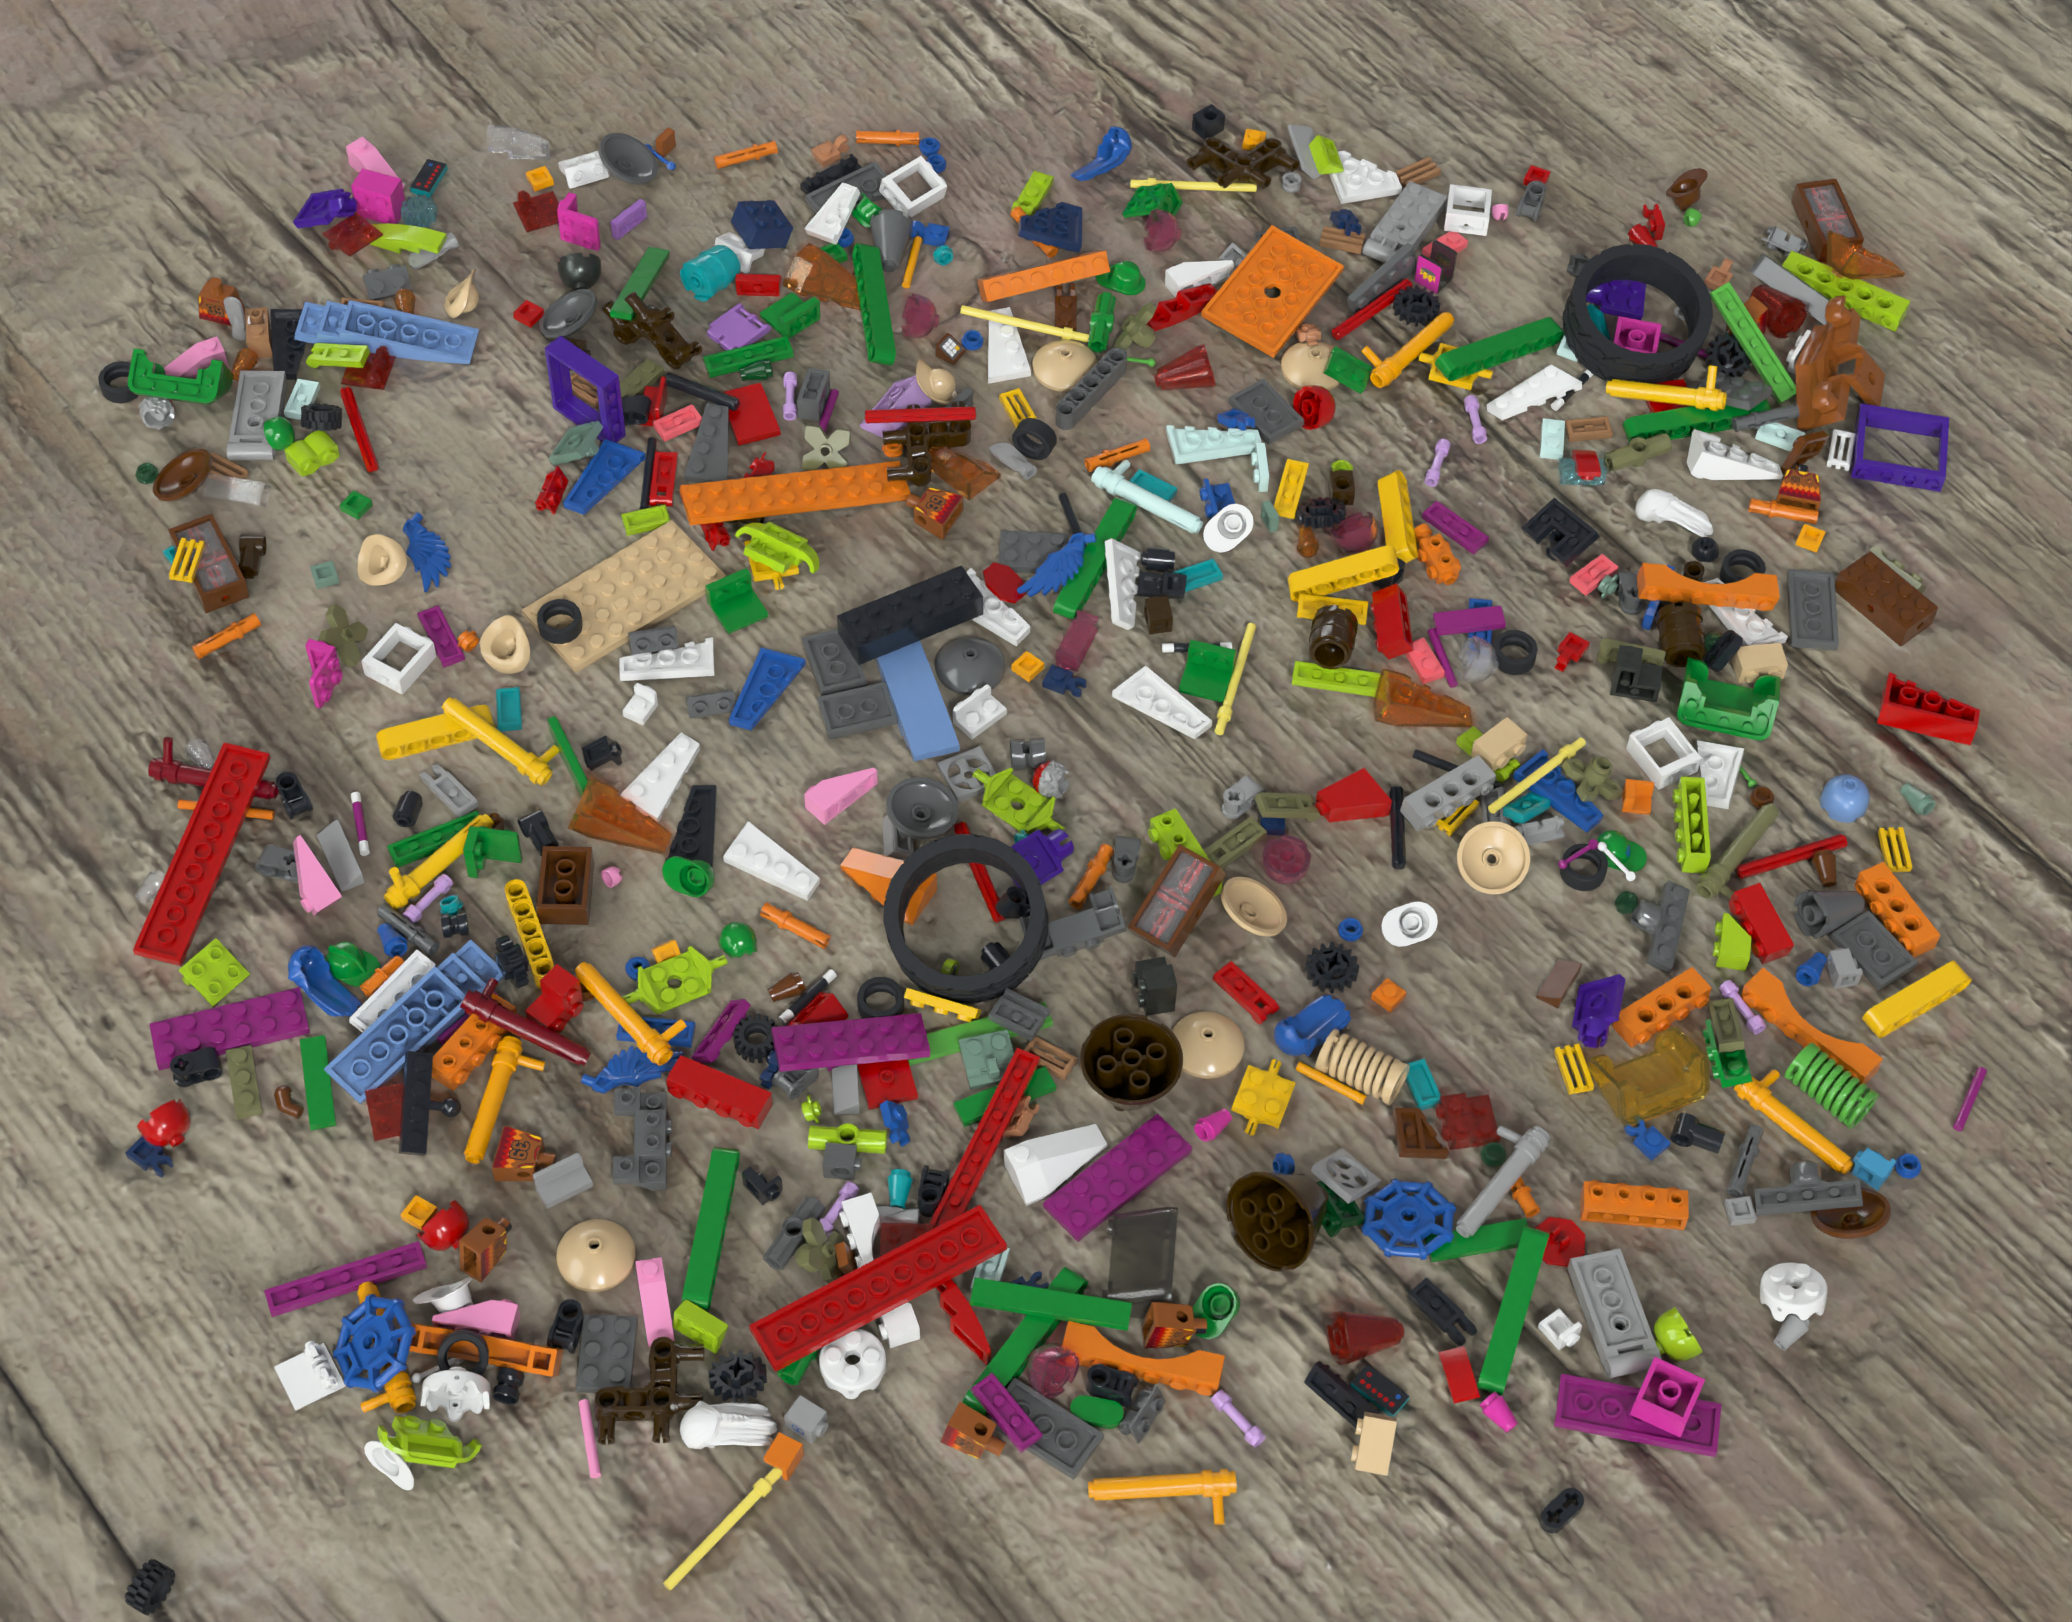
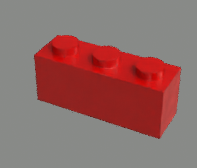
M1398 584L1373 592L1371 609L1375 615L1373 627L1377 633V639L1375 640L1377 650L1380 653L1382 652L1388 660L1414 651L1407 595Z
M1761 883L1735 891L1728 902L1729 909L1737 917L1740 926L1751 937V947L1755 957L1759 958L1763 965L1787 956L1794 947V943Z

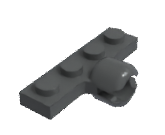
M1670 880L1664 884L1659 906L1647 900H1641L1640 904L1635 906L1630 919L1634 927L1651 935L1646 963L1666 973L1673 968L1690 893L1689 889Z
M1810 1160L1798 1161L1790 1168V1185L1754 1189L1757 1216L1863 1206L1860 1179L1824 1182L1821 1177L1820 1166Z

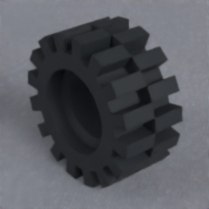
M327 404L304 405L301 407V426L315 431L340 429L342 427V408Z
M755 1014L756 1018L754 1019L749 1015L747 1016V1021L742 1018L740 1025L737 1024L735 1026V1049L739 1056L742 1054L743 1060L746 1061L749 1057L750 1063H754L755 1059H758V1063H763L762 1058L765 1057L767 1060L770 1052L773 1049L775 1050L771 1033L772 1027L778 1026L775 1025L773 1019L769 1021L766 1015L763 1016V1019H760V1014ZM754 1033H762L767 1037L766 1041L761 1044H751L747 1041V1038Z
M150 1559L148 1563L145 1562L142 1569L139 1568L137 1570L136 1577L133 1576L131 1579L132 1584L127 1587L128 1592L125 1594V1603L144 1615L154 1613L155 1608L158 1609L161 1606V1602L166 1600V1594L171 1592L170 1586L174 1585L175 1571L156 1559Z

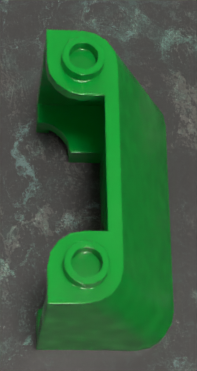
M133 348L128 387L134 394L139 396L211 405L230 391L234 375L223 361L211 360V365L204 370L198 369L197 379L168 376L160 364L148 360L145 350Z
M1688 658L1677 717L1682 724L1753 740H1764L1770 736L1780 700L1781 677L1762 675L1756 679L1753 689L1707 679L1709 673L1707 664L1701 660Z

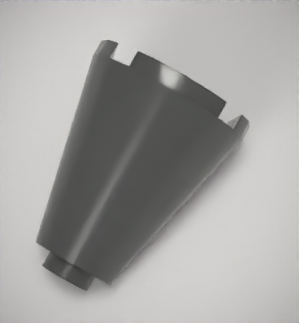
M881 210L879 215L874 217L873 214L870 219L874 246L879 247L883 270L885 272H894L900 267L913 227V220L909 215L908 218L903 216V212L899 210Z
M1806 890L1798 894L1795 899L1794 906L1798 905V913L1794 914L1795 920L1805 936L1814 937L1813 939H1818L1862 914L1865 902L1863 897L1856 891Z

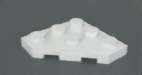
M1346 151L1338 152L1344 171L1332 173L1329 176L1341 204L1401 194L1402 186L1396 173L1390 170L1387 172L1377 168L1376 164L1362 159L1359 161L1354 159Z

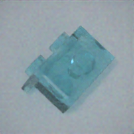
M1559 458L1558 473L1560 485H1605L1607 468L1604 467V460L1599 459L1601 477H1594V480L1580 479L1581 476L1575 473V462L1572 458Z

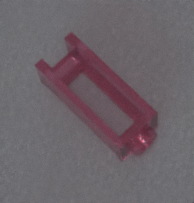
M1077 610L1076 618L1073 619L1059 648L1056 650L1057 666L1078 672L1098 632V628H1095L1099 617Z

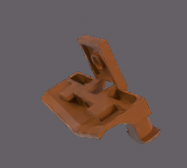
M1843 295L1836 296L1827 302L1825 318L1828 324L1813 327L1811 335L1795 363L1796 401L1799 408L1797 428L1799 430H1810L1845 420L1850 385L1866 404L1881 406L1885 373L1864 348L1857 345L1861 317L1854 308H1846V297ZM1856 358L1854 374L1847 375L1842 373L1837 375L1839 364Z

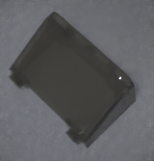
M1167 1206L1114 1214V1219H1108L1107 1235H1112L1108 1290L1102 1289V1298L1132 1303L1130 1318L1144 1319L1152 1302L1171 1303L1178 1207Z

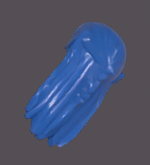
M1110 127L1108 133L1103 137L1102 144L1098 146L1096 158L1073 172L1071 177L1079 179V181H1086L1121 165L1132 149V142L1128 132L1121 127Z
M304 945L292 953L288 962V979L294 981L298 987L302 988L307 996L325 1013L335 1017L338 1015L350 1017L358 1010L357 1007L362 1006V1002L334 978L330 971V964L324 960V955L316 946Z
M1323 995L1295 1016H1289L1278 1022L1274 1029L1275 1043L1286 1055L1300 1056L1305 1054L1308 1057L1315 1047L1325 1043L1327 1037L1335 1028L1341 1031L1348 1025L1351 1020L1349 1016L1350 1011L1345 1010L1346 1005L1341 1000L1332 999L1331 995Z

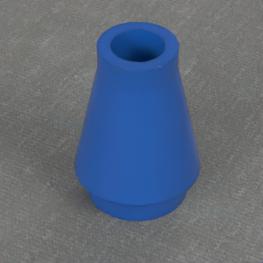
M389 923L380 925L377 933L380 936L385 954L392 958L397 955L403 956L408 948L407 940L393 929Z
M1816 952L1811 958L1801 964L1796 970L1798 982L1807 987L1817 984L1827 962L1826 956Z

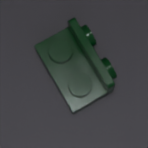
M1316 1182L1328 1194L1327 1210L1322 1225L1330 1238L1336 1237L1342 1228L1357 1226L1363 1223L1365 1216L1355 1201L1348 1204L1324 1182Z

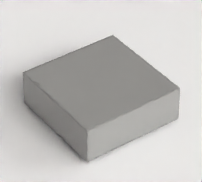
M1750 1196L1724 1200L1723 1204L1730 1226L1756 1222L1757 1217Z

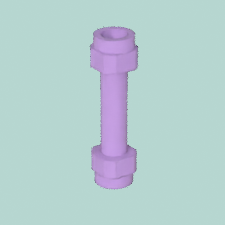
M787 372L783 378L784 388H786V404L783 405V417L791 421L797 417V405L794 404L797 375L794 372Z
M1469 395L1464 399L1465 411L1470 414L1473 426L1472 439L1476 444H1482L1487 440V433L1485 427L1481 425L1478 413L1479 401L1476 396Z
M1440 439L1436 444V455L1431 469L1427 470L1424 480L1427 486L1435 487L1439 482L1441 474L1439 471L1451 445L1446 439Z
M442 874L434 881V887L415 906L411 904L402 915L413 924L418 922L422 918V912L441 893L446 894L450 890L453 881L447 875Z
M1731 980L1721 984L1719 990L1722 992L1721 994L1725 999L1733 998L1734 1005L1747 1021V1028L1754 1035L1761 1033L1766 1028L1764 1020L1760 1015L1755 1016L1738 994L1739 988Z
M847 1181L838 1192L840 1196L824 1219L818 1220L822 1223L825 1234L833 1230L832 1224L838 1217L839 1212L842 1211L841 1202L857 1196L859 1188L854 1183Z
M1220 1390L1212 1397L1211 1402L1219 1412L1224 1411L1245 1433L1244 1439L1255 1448L1265 1440L1266 1436L1262 1433L1263 1431L1257 1425L1253 1427L1231 1403L1232 1398L1228 1393Z

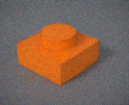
M1386 978L1372 993L1371 999L1391 1013L1406 997L1407 992Z

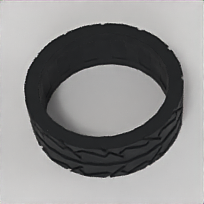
M1644 244L1613 246L1601 251V254H1596L1587 261L1579 272V276L1576 277L1563 312L1564 335L1568 347L1574 353L1576 359H1579V362L1592 374L1604 381L1618 379L1652 384L1672 381L1689 370L1709 333L1713 319L1711 297L1706 284L1699 274H1696L1695 270L1687 262L1673 253H1667L1664 249ZM1615 280L1639 281L1654 286L1668 295L1683 313L1687 324L1688 339L1680 346L1662 353L1647 354L1620 347L1606 338L1595 326L1587 309L1586 295L1599 285Z
M955 834L939 838V840H934L911 854L904 861V864L898 868L890 881L885 896L883 923L888 943L903 973L917 987L928 994L958 1003H980L1002 996L1006 988L1013 990L1029 976L1028 974L1034 970L1041 959L1047 942L1049 922L1041 883L1031 865L1016 850L1003 842L976 834ZM960 863H979L1005 872L1020 885L1030 902L1029 926L1023 941L1015 953L1004 963L992 970L972 976L944 974L926 966L908 948L904 936L905 912L911 897L918 887L932 874L943 868Z

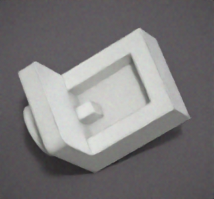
M1558 1309L1542 1320L1538 1328L1558 1350H1561L1566 1345L1568 1347L1573 1346L1580 1339L1579 1334L1582 1325L1580 1322L1573 1324Z

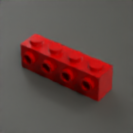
M680 1055L666 1078L668 1092L675 1098L689 1100L699 1108L706 1107L715 1111L721 1117H730L737 1120L745 1127H754L759 1130L773 1106L771 1092Z

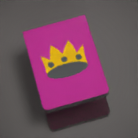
M1434 240L1430 258L1423 254L1418 256L1414 281L1438 294L1454 277L1457 251Z

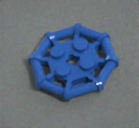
M1397 1178L1392 1179L1391 1183L1372 1196H1367L1364 1200L1365 1219L1361 1227L1362 1233L1368 1236L1384 1252L1386 1257L1401 1256L1425 1260L1429 1254L1445 1243H1450L1454 1238L1452 1230L1456 1207L1454 1203L1449 1202L1433 1187V1183L1429 1181L1419 1183L1398 1181ZM1402 1191L1416 1192L1419 1194H1414V1196H1407V1193H1403ZM1393 1193L1396 1194L1394 1197H1392V1198H1391L1390 1200H1388L1387 1202H1384V1201H1383V1200H1385L1387 1197H1389L1390 1195H1392ZM1429 1196L1437 1205L1433 1206L1426 1197ZM1375 1210L1383 1211L1382 1219L1374 1221ZM1404 1215L1408 1217L1415 1216L1412 1221L1404 1220ZM1443 1215L1442 1227L1435 1224V1216ZM1384 1229L1392 1237L1388 1242L1378 1230ZM1431 1233L1437 1235V1237L1423 1245L1422 1240ZM1398 1242H1401V1243L1404 1244V1245H1411V1244L1415 1243L1416 1247H1406V1246H1396V1245H1397Z
M375 1294L367 1295L362 1304L348 1316H343L341 1319L343 1324L336 1350L333 1351V1358L337 1360L344 1376V1384L348 1388L370 1389L372 1392L377 1393L382 1391L383 1386L401 1370H406L408 1366L406 1361L412 1338L416 1335V1328L412 1327L404 1309V1302L400 1298L388 1299L377 1297ZM382 1308L386 1310L382 1316H377L376 1309ZM395 1316L401 1327L397 1330L395 1329V1326L392 1322ZM351 1335H353L352 1343L349 1342ZM375 1338L374 1346L370 1347V1345L372 1344L371 1339ZM348 1357L351 1359L352 1366L349 1363ZM390 1362L392 1365L380 1374L379 1370ZM363 1369L368 1370V1378L359 1376Z

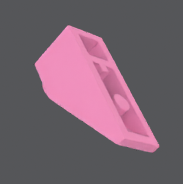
M363 136L346 146L349 165L358 173L363 168L398 178L379 151Z
M216 336L194 344L164 367L168 376L197 379L198 369L204 370L211 365V360L223 361L228 369L229 366L225 351Z
M870 768L822 780L817 785L811 786L804 794L805 808L824 825L878 784L877 770Z
M299 835L293 841L299 892L302 898L300 902L307 913L311 912L315 916L339 901L342 895L304 839Z
M662 1257L635 1261L648 1347L658 1337H668L675 1341Z
M506 1299L500 1301L490 1300L433 1315L432 1323L433 1326L471 1330L482 1335L514 1340L521 1315L518 1304H515L513 1301Z

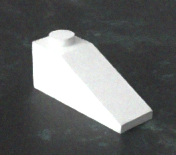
M1232 260L1183 262L1166 270L1165 286L1174 297L1181 290L1209 283L1215 286L1226 281L1231 276L1234 262Z

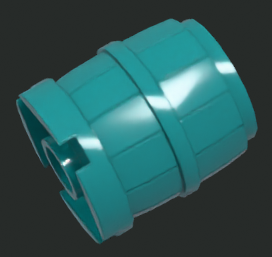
M715 245L700 252L694 259L685 262L680 270V277L687 291L691 290L695 294L693 297L696 300L708 301L717 292L726 289L736 279V274H739L741 269L740 261L729 247Z

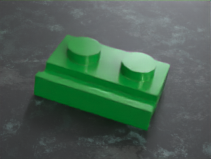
M1335 346L1330 352L1331 355L1328 358L1323 373L1361 394L1366 388L1372 366Z

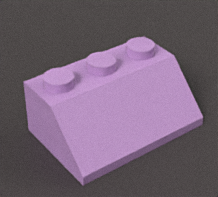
M915 375L894 382L872 410L906 409L909 405H912V408L915 409L914 404L919 405L920 408H928L932 404V399L921 390ZM864 419L860 427L883 438L882 431L902 430L908 422L867 424Z

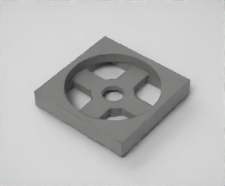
M980 746L937 763V768L950 791L955 796L957 803L985 792L984 784L980 786L978 780L974 777L970 779L965 778V773L971 772L973 774L979 768L989 776L996 774ZM975 758L980 760L982 765L972 768L969 767L966 761ZM957 765L960 774L949 778V768ZM957 785H969L970 789H963Z
M1344 1148L1315 1163L1310 1170L1348 1204L1376 1188L1381 1181ZM1340 1160L1349 1169H1341L1335 1162ZM1328 1170L1331 1171V1172L1334 1174V1177H1333V1178H1332V1176L1329 1174ZM1341 1174L1347 1176L1349 1179L1346 1180L1342 1178ZM1359 1176L1364 1180L1366 1186L1362 1187L1355 1181V1177Z

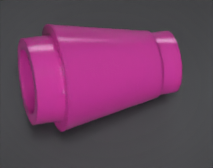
M1222 1108L1219 1111L1197 1120V1124L1194 1126L1195 1133L1204 1142L1213 1141L1231 1122L1232 1116L1228 1110Z
M1497 1392L1492 1393L1479 1405L1483 1409L1482 1413L1506 1433L1518 1424L1502 1395L1499 1396Z

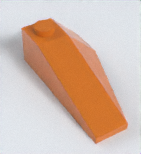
M852 848L841 863L840 868L859 886H863L870 892L871 897L875 901L878 900L884 906L890 881L898 868L904 864V861ZM936 873L927 878L911 897L905 912L904 922L913 926L937 891Z

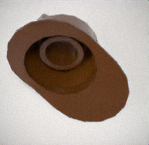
M1701 168L1689 170L1680 175L1672 186L1667 189L1666 195L1672 198L1681 211L1686 210L1700 199L1701 185L1708 177L1707 171Z

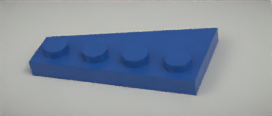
M604 439L599 447V451L593 456L564 500V508L585 515L646 459L645 453Z
M761 647L730 715L729 725L752 731L806 665L805 659Z
M1542 749L1514 772L1513 779L1520 783L1549 761L1547 758L1548 753ZM1559 765L1528 788L1531 792L1550 799L1551 807L1586 833L1602 821L1604 815L1591 801H1581L1576 792V784L1571 779L1567 780L1561 773L1562 769Z

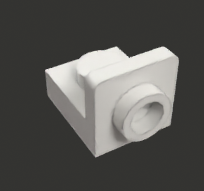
M636 683L634 686L635 694L622 712L623 717L644 725L658 706L657 692L649 686Z

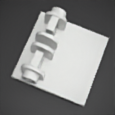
M309 1341L305 1344L303 1353L274 1366L295 1411L346 1387L324 1343L319 1345L315 1341Z

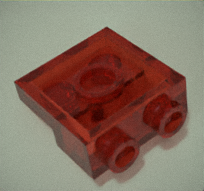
M1465 1093L1440 1096L1439 1104H1436L1435 1109L1437 1118L1442 1120L1443 1141L1448 1142L1449 1150L1500 1143L1501 1138L1497 1135L1498 1127L1489 1094L1466 1097Z

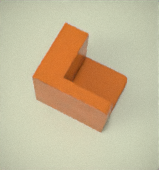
M1626 779L1622 794V812L1650 815L1654 782Z
M779 1432L765 1454L764 1462L781 1470L783 1479L788 1481L804 1456L803 1444Z

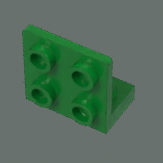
M1172 183L1141 186L1136 189L1122 215L1124 218L1151 215L1159 231L1167 230L1183 201Z
M792 292L761 311L760 317L783 337L787 336L790 339L821 319L820 301L816 297L803 301Z
M747 568L705 585L707 604L727 634H731L768 617L767 610L752 589L751 573Z
M1191 640L1188 648L1187 663L1179 685V693L1224 702L1235 666L1236 650Z
M485 826L469 827L463 848L468 877L478 879L480 869L484 870L486 859L513 863L522 862L523 858L517 832L507 829H489Z
M1705 1020L1707 1029L1702 1031L1707 1045L1708 1057L1711 1064H1713L1711 1067L1715 1080L1720 1079L1722 1088L1752 1082L1745 1049L1734 1052H1719L1711 1020Z

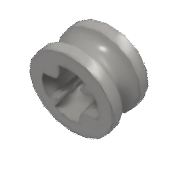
M1294 172L1284 174L1282 177V189L1288 193L1299 191L1300 175Z

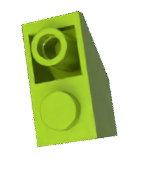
M1723 913L1721 922H1716L1714 936H1718V942H1714L1712 956L1716 957V967L1746 971L1750 959L1751 937L1729 913Z

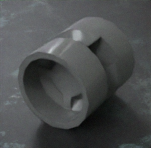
M1044 737L1030 738L1029 742H1025L1024 739H1011L1010 758L1012 769L1025 770L1027 766L1036 769L1039 765L1045 764Z

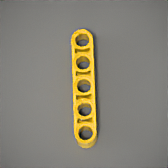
M1396 470L1378 479V490L1386 546L1394 547L1397 557L1408 563L1418 557L1407 480L1400 470Z
M1382 546L1293 572L1287 578L1290 598L1292 601L1298 602L1299 594L1324 596L1393 576L1399 571L1396 550L1392 546Z
M477 705L469 707L495 727L489 706ZM446 714L385 728L376 734L380 755L385 760H394L477 738Z
M514 879L505 885L506 901L534 983L541 989L540 980L546 975L541 974L548 973L554 967V963L527 886L522 880Z
M1955 960L1951 961L1873 1006L1863 1015L1862 1020L1878 1038H1882L1958 994L1971 983L1972 979Z

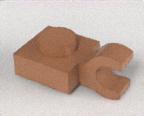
M843 134L833 144L828 140L811 149L812 156L822 167H825L841 159L840 153L850 149L846 144L849 139Z
M1725 258L1720 268L1713 266L1704 281L1706 286L1716 290L1730 282L1733 274L1730 273L1732 269L1730 267L1734 261Z
M1303 324L1302 327L1296 329V337L1299 341H1306L1308 346L1317 345L1316 340H1321V331L1314 324Z
M1030 1096L1022 1097L1004 1134L1006 1138L1023 1136L1027 1132L1033 1115L1039 1110L1038 1104H1032L1029 1107Z

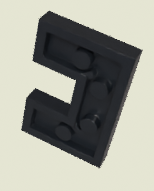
M1553 498L1521 527L1522 531L1537 544L1554 529L1564 536L1549 552L1565 567H1568L1600 537L1596 530L1556 498Z

